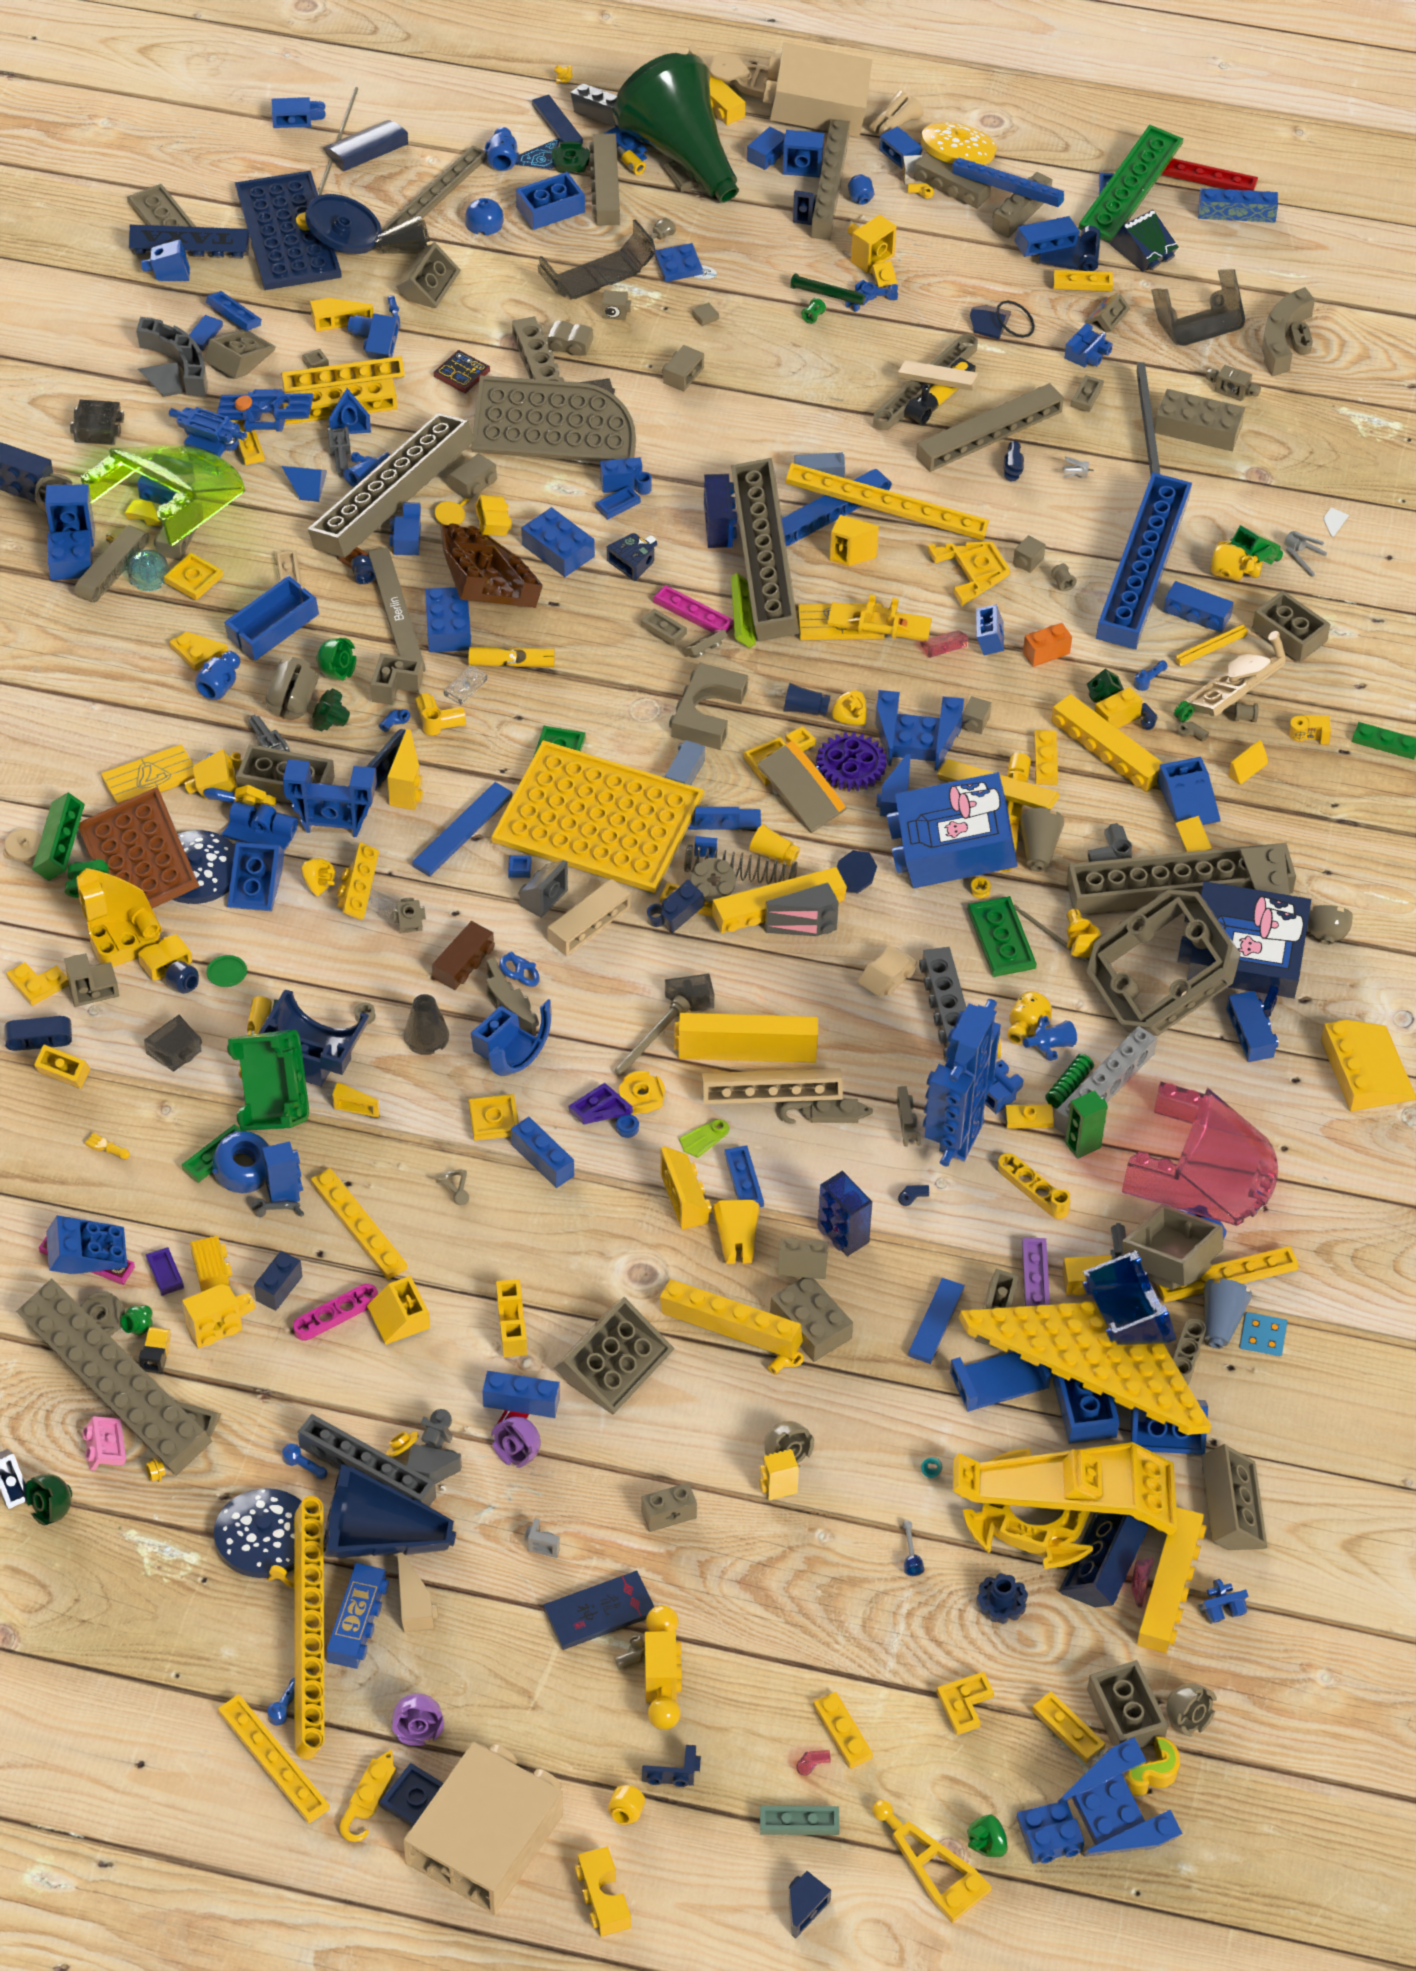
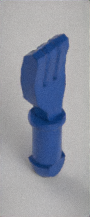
M391 295L387 297L390 307L389 311L393 314V317H397L400 323L399 307L395 297Z

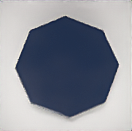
M853 850L838 861L837 869L847 886L846 892L858 894L872 884L877 865L869 852Z

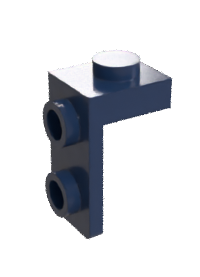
M686 1745L684 1768L643 1765L642 1782H647L650 1785L673 1784L677 1787L694 1786L695 1771L700 1772L701 1756L696 1755V1745Z

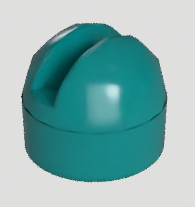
M935 1457L925 1459L921 1465L922 1473L928 1478L938 1476L943 1468L942 1462ZM928 1464H935L937 1468H928Z

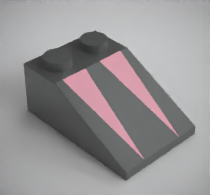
M827 882L766 901V933L819 936L837 930L839 901L829 883Z

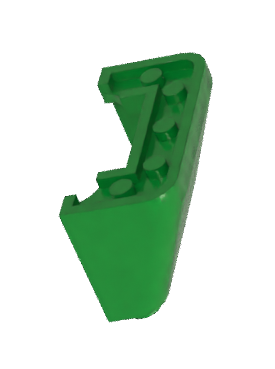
M284 1030L228 1039V1054L232 1059L240 1060L245 1105L237 1112V1122L240 1125V1129L242 1131L292 1128L307 1121L309 1117V1102L299 1033L296 1030Z

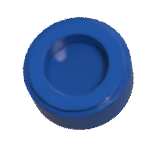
M631 1114L620 1116L616 1120V1131L622 1137H633L639 1131V1121Z

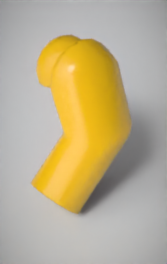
M926 183L908 184V193H918L926 199L934 195L933 188Z
M798 1351L793 1359L778 1355L770 1363L768 1370L772 1374L777 1375L783 1367H798L803 1363L804 1356Z

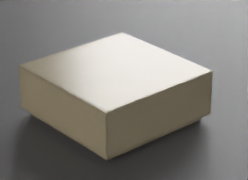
M709 302L692 309V315L702 326L719 319V313Z
M321 349L302 355V360L308 369L329 366V360Z

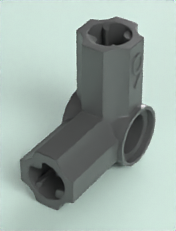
M1114 823L1104 830L1109 846L1087 851L1089 862L1132 858V843L1127 839L1123 826Z

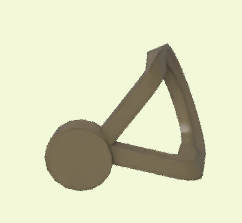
M453 1170L435 1177L436 1183H444L454 1192L453 1200L457 1205H465L469 1201V1194L463 1190L467 1170ZM460 1175L459 1188L457 1189L445 1178Z

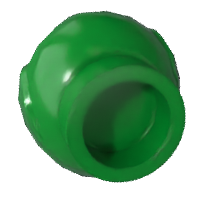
M147 1305L128 1308L120 1319L122 1329L126 1333H133L135 1335L145 1334L153 1325L151 1319L153 1315L152 1309Z

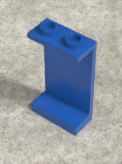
M1011 1352L964 1366L961 1357L951 1359L950 1374L967 1412L1048 1389L1050 1378L1053 1377L1052 1369L1041 1363L1039 1366L1020 1359L1021 1354Z

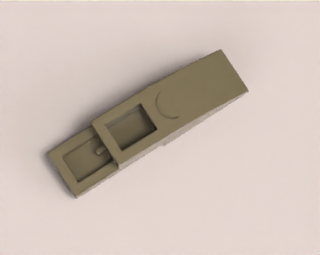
M496 958L487 960V975L489 979H486V988L491 1002L496 1009L502 1006L518 1015L519 1027L531 1035L537 1036L536 1026L539 1025L536 1013H532L530 1010L531 1005L528 997L523 996L520 988L514 990L511 982L506 981V975L501 971Z

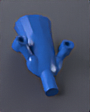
M353 452L351 460L358 464L344 470L343 474L346 482L355 487L386 460L390 454L385 452L378 458H373L370 456L364 457L358 452Z
M1044 1016L1038 1020L1039 1027H1037L1034 1037L1023 1039V1046L1025 1048L1037 1046L1041 1052L1046 1054L1047 1060L1052 1061L1056 1060L1058 1055L1056 1051H1052L1050 1048L1073 1047L1077 1043V1032L1074 1024L1067 1020L1055 1026L1045 1028L1049 1024V1019L1047 1016Z

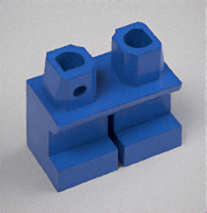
M1086 323L1066 343L1064 359L1084 368L1089 363L1097 367L1103 357L1100 352L1108 356L1112 351L1113 343L1105 340L1106 333L1099 335L1092 331L1093 326Z
M1003 1060L996 1062L994 1083L985 1100V1105L995 1114L1016 1100V1094L1023 1087L1024 1082L1023 1078L1018 1074H1014L1010 1078L1006 1076L1009 1073V1067Z

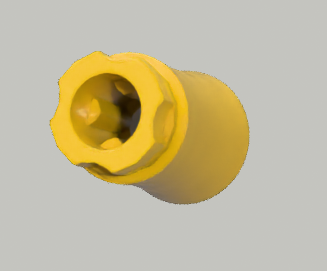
M762 824L753 836L749 851L773 859L781 864L793 866L799 856L800 848Z

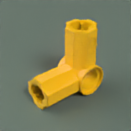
M428 692L421 693L419 697L415 698V704L425 734L435 736L442 729L466 725L463 707L440 710L437 707L434 696Z

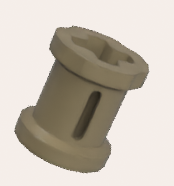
M1064 563L1056 565L1051 571V576L1058 581L1059 588L1062 591H1068L1076 585L1077 579L1069 573V567Z
M1236 702L1235 721L1242 719L1257 722L1258 703H1254V705H1241L1240 702Z

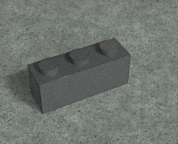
M584 83L570 92L574 112L617 127L613 120V109L616 104L617 95Z

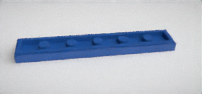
M494 782L412 861V867L430 877L512 798V791Z

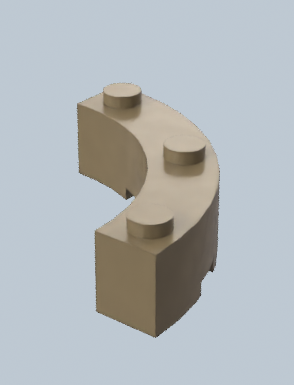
M1306 287L1298 289L1281 299L1271 310L1267 318L1262 351L1264 363L1271 376L1290 371L1293 353L1286 342L1287 331L1293 323L1302 322L1312 317L1315 299Z

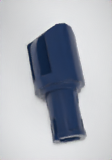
M1017 441L1009 443L1008 452L1004 456V476L1009 481L1019 479V475L1022 474L1024 469V457L1020 453L1021 445Z

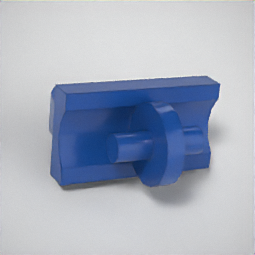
M1216 1579L1213 1581L1214 1588L1207 1589L1208 1597L1216 1595V1598L1205 1600L1203 1604L1198 1605L1200 1613L1205 1612L1210 1624L1225 1619L1222 1610L1223 1606L1229 1605L1232 1617L1246 1614L1245 1599L1249 1596L1246 1589L1226 1595V1592L1233 1591L1232 1584L1224 1585L1221 1579Z

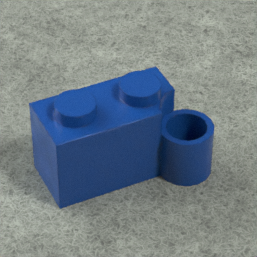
M641 457L600 461V480L603 493L617 492L627 486L636 490L641 495L649 494L652 491V476L648 472H642Z
M404 502L403 516H395V519H391V531L394 534H390V546L394 547V555H419L421 533V504L419 502Z

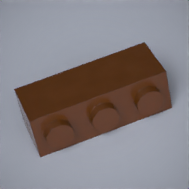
M470 921L432 964L433 979L453 990H456L460 984H464L469 974L480 966L482 959L493 951L495 947L494 933Z

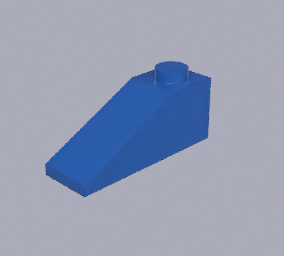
M911 754L904 756L883 783L882 794H877L876 807H881L880 816H887L889 813L898 812L895 794L908 791Z

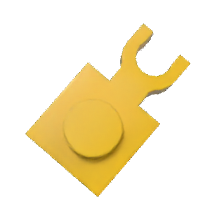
M250 785L236 788L234 796L242 799V802L248 805L258 803L260 805L275 806L277 799L271 795H266L265 791Z

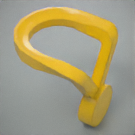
M273 1565L269 1571L270 1576L266 1580L273 1581L277 1578L286 1586L294 1588V1575L289 1581L285 1577L286 1570L280 1566Z

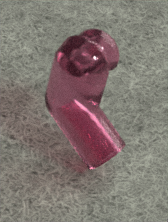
M830 1750L805 1752L797 1763L798 1773L806 1776L814 1770L817 1764L831 1763Z

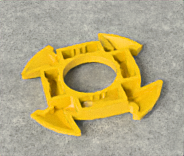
M1030 1448L1012 1450L998 1455L988 1462L1031 1456ZM984 1503L982 1512L976 1513L973 1509L963 1510L969 1532L974 1540L988 1553L991 1552L994 1535L1010 1546L1044 1557L1042 1565L1044 1569L1069 1565L1093 1552V1547L1090 1545L1073 1544L1084 1528L1090 1513L1088 1511L1064 1510L1062 1516L1050 1524L1031 1525L1019 1520L1011 1511L1010 1505Z

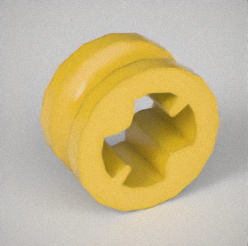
M983 877L975 878L971 882V894L979 899L989 896L991 889L990 881Z

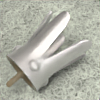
M1065 456L1067 462L1077 466H1064V473L1070 475H1064L1063 477L1081 476L1082 478H1087L1088 471H1094L1093 469H1088L1089 462L1078 461Z

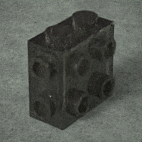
M80 399L78 407L74 408L75 420L74 422L71 421L70 433L74 435V442L115 445L117 437H120L121 434L120 423L124 422V411H121L120 402Z

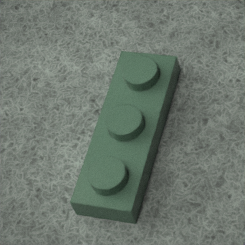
M760 1806V1835H839V1806Z

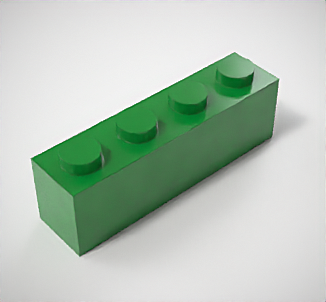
M69 792L51 802L32 870L48 881L66 871L85 806L82 801Z

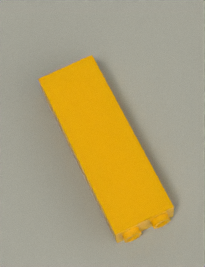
M680 1013L679 1022H675L674 1050H679V1059L816 1063L818 1017Z

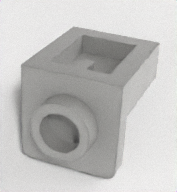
M535 1518L532 1526H528L525 1533V1541H528V1551L557 1558L560 1551V1537L550 1532H540V1519Z

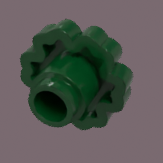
M332 688L330 691L326 690L321 696L312 715V718H314L312 721L314 729L322 732L323 730L327 731L332 725L343 727L347 723L350 711L340 702L342 699L341 692Z

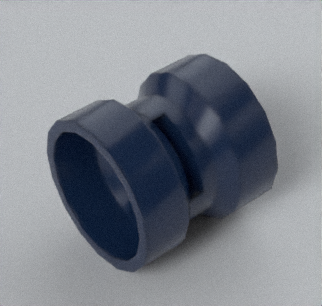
M359 555L352 559L351 567L354 572L355 581L359 584L372 582L375 579V571L370 557Z

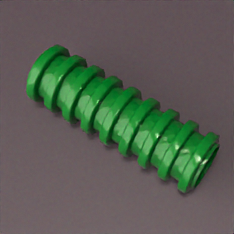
M1078 1054L1053 1087L1050 1088L1049 1092L1046 1093L1045 1099L1048 1104H1052L1054 1108H1059L1075 1089L1079 1087L1094 1068V1062L1089 1056L1085 1054Z

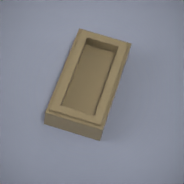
M674 161L664 164V170L680 192L698 187V182Z

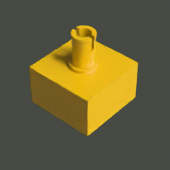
M880 214L861 227L852 223L847 229V234L852 236L851 263L868 274L874 262L885 260L886 262L895 255L897 226Z

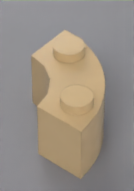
M888 946L877 960L868 963L857 983L878 997L890 996L906 978H910L916 970L915 965L918 961L899 948Z

